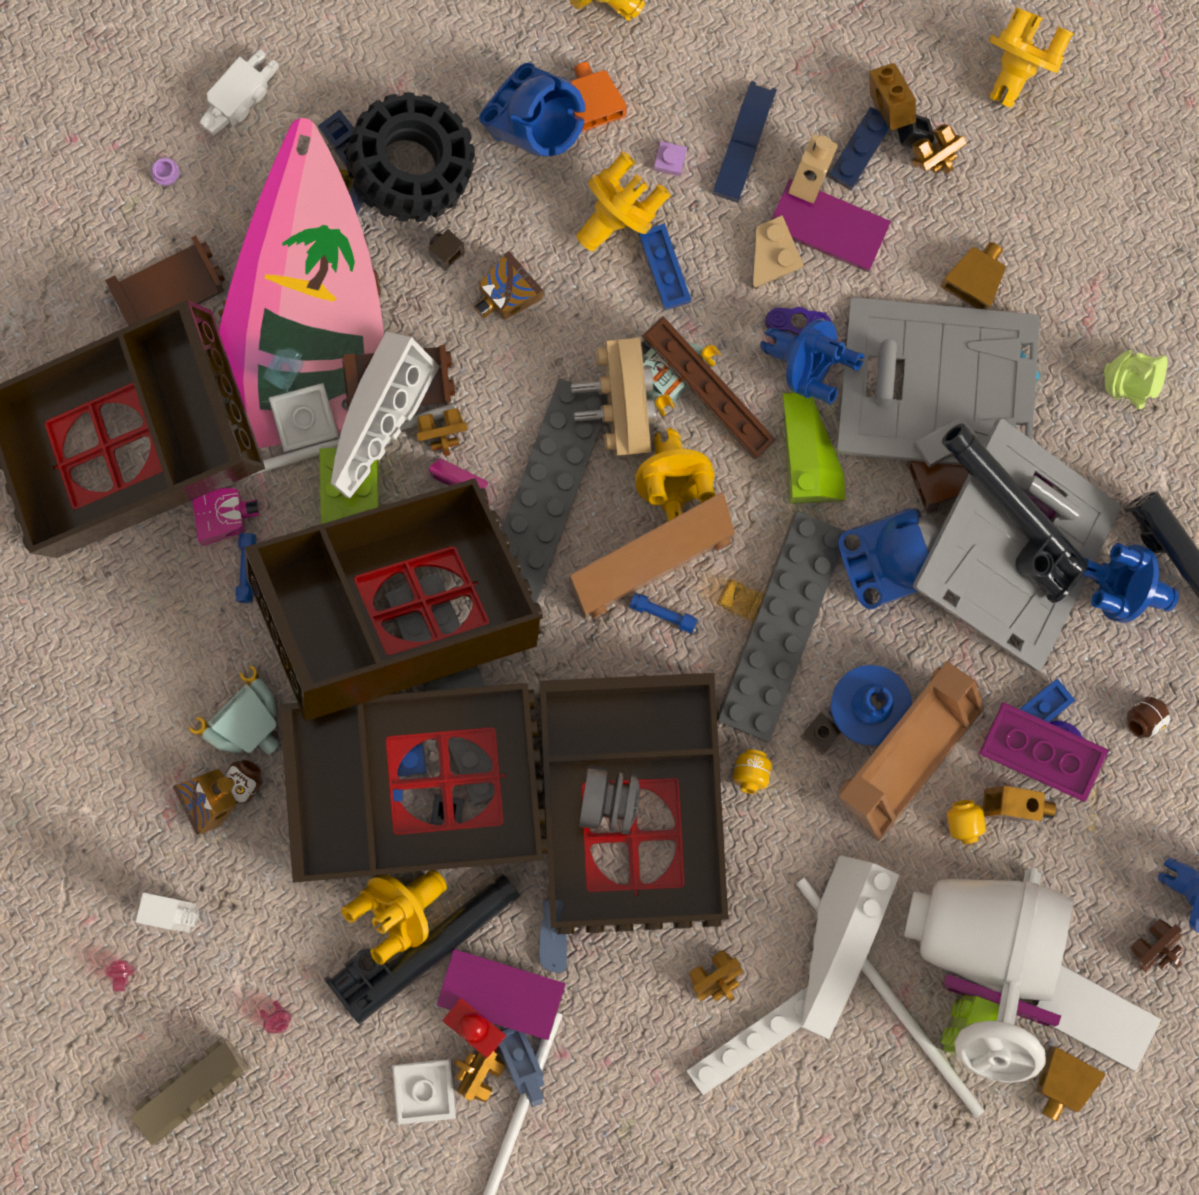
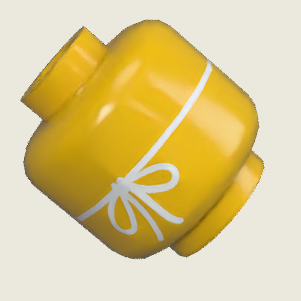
M748 749L745 753L737 756L732 779L735 784L740 786V791L747 794H756L757 790H763L768 787L772 772V762L767 758L766 753Z

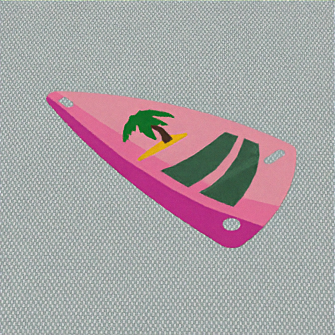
M299 118L291 124L272 165L242 245L219 328V334L258 448L282 445L269 398L324 383L338 436H340L348 410L342 407V402L346 399L342 356L345 354L375 353L384 336L376 280L358 216L343 178L316 125L306 118ZM300 135L311 137L308 151L305 155H299L296 151Z

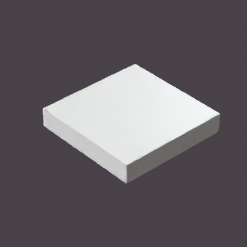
M324 383L269 398L284 452L339 438Z
M451 1059L392 1065L397 1125L456 1119Z

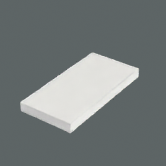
M1062 965L1052 1001L1037 1000L1035 1004L1039 1008L1061 1015L1059 1025L1053 1028L1132 1071L1137 1070L1161 1021L1160 1018Z

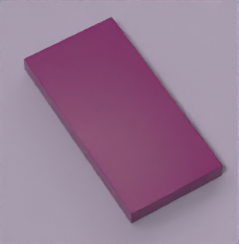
M789 178L772 219L783 215L794 241L869 273L891 221L822 191H819L814 204L788 193L793 179Z
M1002 702L978 754L1086 802L1109 750Z
M454 949L436 1006L451 1010L458 1000L462 998L491 1023L549 1040L566 983Z
M949 974L944 978L942 987L946 990L960 995L978 996L1000 1004L1001 993ZM1020 1000L1018 1002L1017 1016L1050 1028L1059 1025L1061 1015Z

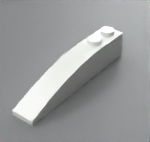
M385 332L351 401L341 431L331 484L347 498L352 497L371 472L370 465L374 460H380L385 454L384 447L390 439L396 440L401 433L399 428L404 421H410L415 415L439 368V365L412 337Z
M841 855L838 856L817 908V924L812 945L814 946L808 974L810 975L805 995L801 1028L825 1039L830 1038L869 953L899 874L871 862Z

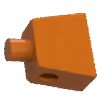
M582 62L576 65L574 71L577 79L571 81V83L578 88L583 97L585 112L577 113L573 110V113L584 119L582 132L626 117V103L605 70L593 73L589 62Z

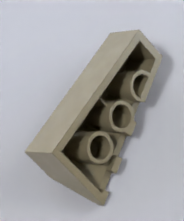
M219 1040L205 1050L207 1056L199 1063L196 1059L192 1060L181 1069L184 1075L176 1081L170 1078L158 1088L160 1094L152 1100L146 1097L134 1107L137 1112L131 1116V1119L151 1145L158 1143L250 1069L230 1041H225L224 1043H221Z

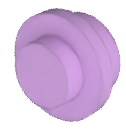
M161 158L152 165L151 175L157 184L169 186L177 181L179 168L172 159Z

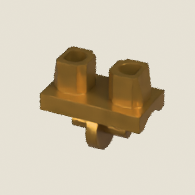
M941 124L933 131L938 141L937 143L931 145L929 139L922 138L912 144L916 156L911 160L914 167L920 166L926 171L931 168L933 173L942 170L944 173L949 174L953 171L952 161L957 159L955 151L967 143L963 136L955 134L950 125Z
M458 408L443 411L446 426L435 428L432 414L418 416L419 432L416 433L417 440L422 441L440 437L441 441L432 442L430 445L432 451L443 449L444 456H450L449 447L459 445L458 437L447 439L446 435L468 430L467 423L463 422Z
M721 950L711 958L718 970L708 975L701 965L689 972L694 985L693 990L700 1001H703L710 995H712L715 1001L724 996L729 1002L735 999L731 991L740 986L735 978L743 974L744 971L736 957L732 959L729 954Z
M479 1051L476 1055L469 1052L464 1061L456 1058L454 1064L460 1067L455 1078L461 1081L457 1092L470 1101L474 1098L487 1102L492 1093V1087L483 1083L487 1072L499 1077L506 1067L504 1062L497 1057V1053L494 1052L489 1059Z

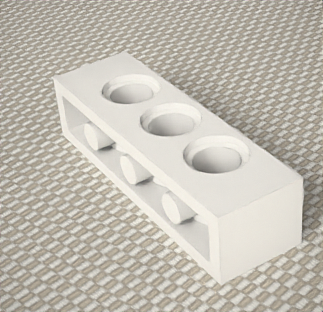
M143 893L136 923L189 932L190 927L196 926L199 911L195 910V903Z

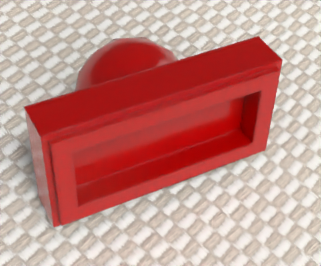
M462 998L458 1000L442 1020L487 1059L490 1058L507 1036Z

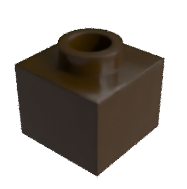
M449 229L443 234L441 232L436 234L429 243L430 257L445 271L465 253L464 243Z
M820 712L800 737L823 755L841 732L836 724ZM821 727L825 728L828 731L827 737H820L818 729Z

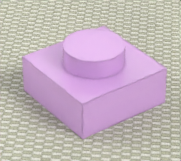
M660 141L654 171L681 176L687 147Z

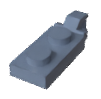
M510 1028L501 1030L507 1036L498 1046V1050L515 1089H517L519 1095L526 1093L532 1108L543 1104L542 1100L544 1097L540 1090V1087L544 1086L543 1072L526 1033Z

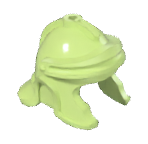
M1131 350L1122 353L1117 359L1105 365L1103 377H1105L1107 393L1117 400L1122 398L1130 400L1131 404L1136 406V409L1144 408L1148 397L1156 398L1161 392L1167 371V357L1163 354L1152 358L1139 352L1133 355Z

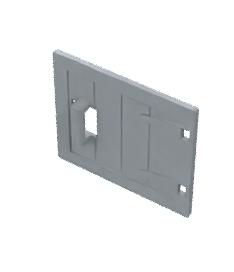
M852 297L850 300L846 348L863 353L864 359L859 358V360L864 362L857 371L844 366L837 452L839 454L925 462L914 446L915 441L964 415L978 436V440L983 445L997 419H1004L1015 428L1016 425H1025V435L1032 440L1039 315ZM1021 345H1030V359L1020 358ZM869 357L879 358L875 397L865 396ZM896 360H905L902 400L893 399ZM953 455L939 462L940 464L961 465Z
M997 419L984 443V447L1027 495L1035 496L1056 512L1052 523L1084 558L1095 562L1117 518L1121 505L1007 421ZM1034 473H1037V474L1040 475L1042 478H1044L1046 481H1048V482L1051 483L1053 486H1055L1056 488H1058L1060 491H1062V492L1065 494V496L1061 495L1059 492H1057L1055 489H1053L1052 487H1050L1048 484H1046L1044 481H1042L1041 479H1039L1037 476H1033ZM969 474L913 584V588L1033 670L1041 671L1087 577L1082 576L1069 594L1061 601L1056 603L1049 602L1047 592L1043 587L1036 585L1029 576H1022L1016 569V559L1029 542V539ZM946 591L956 597L953 605L943 599ZM1011 635L1020 640L1017 648L1007 642Z

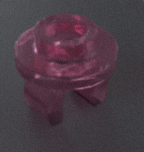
M125 960L113 961L111 966L105 968V975L113 977V991H125L126 986H128V976L135 973V967L129 965L128 961Z
M275 1000L273 1004L276 1007V1011L268 1015L262 1009L260 1010V1016L264 1020L263 1027L265 1031L278 1034L288 1028L292 1016L289 1011L284 1010L281 1004Z

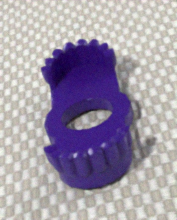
M795 307L793 309L774 308L765 317L766 328L790 331L796 335H799L805 327L795 328L792 325L791 318L795 314H803L806 317V326L811 321L819 318L831 322L826 313L808 311L802 307Z

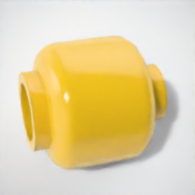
M961 800L952 803V808L946 813L950 836L961 840L962 844L978 842V837L986 832L982 806L975 804L974 800Z

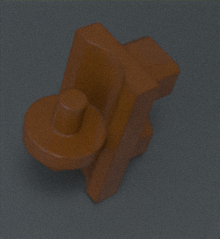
M1158 919L1149 931L1159 941L1151 947L1141 937L1131 946V952L1139 960V968L1145 973L1162 957L1163 959L1157 965L1163 971L1169 965L1176 969L1182 965L1178 958L1184 951L1182 947L1177 944L1170 951L1182 938L1180 934L1182 929L1177 924L1172 927L1162 919Z

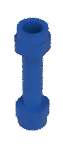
M240 533L238 539V548L241 550L239 586H236L235 595L236 602L252 603L254 597L247 580L245 547L257 542L256 534Z
M635 592L629 606L630 609L641 614L645 611L680 626L678 630L692 635L698 621L697 618L687 613L684 616L648 601L649 597Z

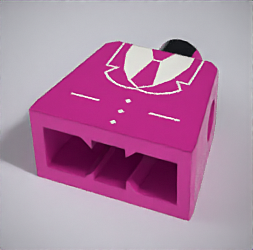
M220 488L192 500L197 537L201 546H207L237 536L240 533H245L244 519L260 516L258 500L242 502L240 492L235 488Z

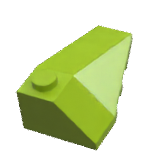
M783 393L789 504L846 501L844 472L813 397L806 398L796 393Z

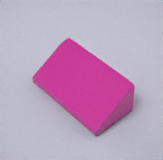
M441 458L437 459L429 468L431 478L448 486L476 478L480 488L484 487L486 490L488 486L486 480Z

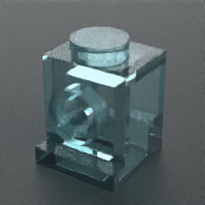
M287 347L285 351L279 348L262 378L289 392L305 362L300 360L302 354L290 347ZM285 362L291 365V371L286 374L281 371V365Z

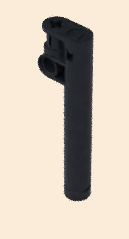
M962 423L954 426L945 434L942 444L1029 539V542L1016 559L1017 571L1022 576H1029L1036 585H1041L1047 592L1049 602L1056 603L1061 601L1069 594L1088 568V562L975 435L971 433L967 426Z
M1158 491L1147 492L1128 503L1124 510L1125 512H1131L1140 524L1138 528L1142 532L1140 537L1143 543L1153 553H1166L1199 599V549Z
M501 874L495 879L494 883H490L428 933L426 941L418 947L408 948L390 964L387 965L386 962L383 965L375 963L374 968L370 971L362 969L360 966L361 957L365 954H371V949H363L347 961L345 968L332 978L326 976L324 980L360 1025L507 908L509 903H513L521 897V895L507 877ZM348 976H350V978H349L348 980H346L344 983H342L341 985H339L344 979H346Z

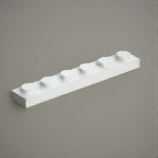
M808 986L686 1070L702 1095L712 1090L801 1027Z

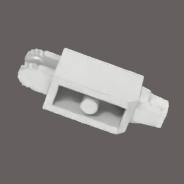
M261 49L248 62L239 56L207 92L210 107L201 119L200 125L211 135L217 134L227 124L233 127L237 121H243L248 115L252 104L255 101L259 102L267 93V82L275 74L279 64L272 60L261 72L257 71L256 69L266 56V53Z

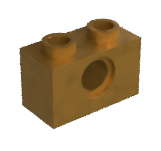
M892 63L870 70V96L889 130L916 123V98L896 64Z

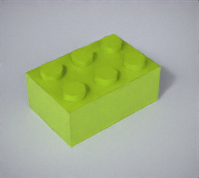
M319 448L321 524L380 507L379 460H374L370 465L371 472L352 497L347 498L331 484L337 448Z
M961 995L959 1000L955 999L950 1011V1015L953 1016L950 1028L946 1026L941 1036L940 1043L944 1044L942 1051L956 1056L955 1039L960 1031L975 1022L996 1021L999 1004L978 996Z

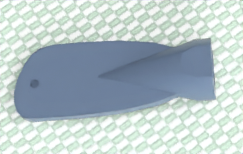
M545 900L542 901L544 917L540 931V963L551 972L561 973L567 968L566 934L557 935V929H551L550 902ZM556 900L557 922L560 920L563 909L562 900Z

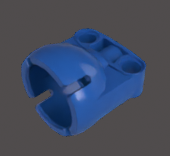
M527 62L520 65L498 89L480 113L479 121L496 141H505L535 156H555L567 151L582 132L584 119L575 115L573 110L577 113L585 112V102L578 88L570 81L538 69L533 63Z

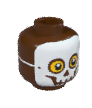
M1147 696L1142 698L1127 712L1128 728L1135 736L1140 738H1154L1170 723L1167 705L1162 700Z
M249 760L231 763L223 775L232 781L233 788L231 792L236 800V804L238 802H250L263 784L261 769Z

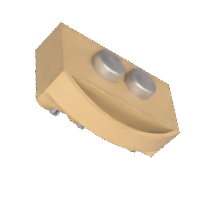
M641 338L605 341L602 343L603 348L595 349L596 365L604 366L605 376L599 377L598 381L571 384V388L594 386L571 389V392L599 391V394H607L608 405L601 406L599 410L574 412L573 416L597 414L595 416L574 417V421L602 419V423L610 422L611 433L603 434L605 451L612 450L613 456L651 452L649 424L656 423V408L653 399H646V392L653 390V376L651 367L643 366Z

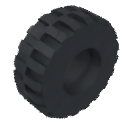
M404 92L402 96H397V94L387 95L383 102L376 100L370 104L368 111L361 113L357 119L356 126L353 127L346 153L348 176L354 179L353 188L357 194H362L365 197L364 202L371 208L376 207L379 209L380 214L389 217V215L398 217V221L408 222V219H415L416 222L427 221L428 216L431 215L434 218L444 214L446 208H452L458 202L473 172L475 148L473 144H470L472 139L471 133L467 127H463V120L457 113L453 114L447 104L442 101L438 103L432 100L431 96L424 94L423 96H416L413 92ZM401 140L416 142L430 152L435 162V168L425 174L414 175L405 173L390 162L385 148L391 143Z

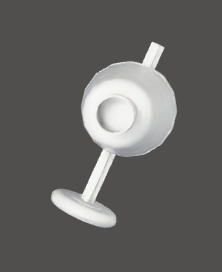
M1034 867L1031 870L1025 869L1023 882L942 879L934 884L931 895L914 891L904 934L906 938L921 941L920 954L924 960L974 984L1001 993L997 1020L975 1022L963 1028L955 1039L956 1056L962 1064L976 1075L993 1081L1007 1083L1026 1081L1037 1076L1046 1063L1045 1049L1038 1039L1025 1029L1014 1024L1019 998L1052 1001L1066 946L1073 898L1040 886L1042 873L1037 872V868Z

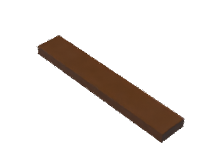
M661 316L641 335L753 459H757L776 440L664 316Z

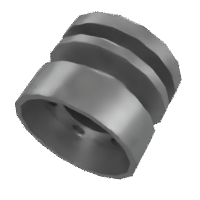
M589 765L579 827L598 830L602 818L606 817L609 818V831L614 832L616 820L619 819L623 820L621 834L629 835L630 828L636 819L639 805V773L631 772L629 785L622 784L623 770H619L615 783L609 782L608 768Z

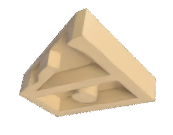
M783 215L757 226L753 276L754 289L804 268Z

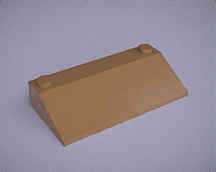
M722 492L571 574L569 577V591L584 618L592 616L593 619H596L608 611L606 607L713 548L716 551H720L731 544L730 539L733 538L735 532L725 496Z
M948 661L942 668L938 667L930 677L931 682L854 778L848 779L840 789L841 794L839 798L843 805L878 841H880L984 710L975 680Z

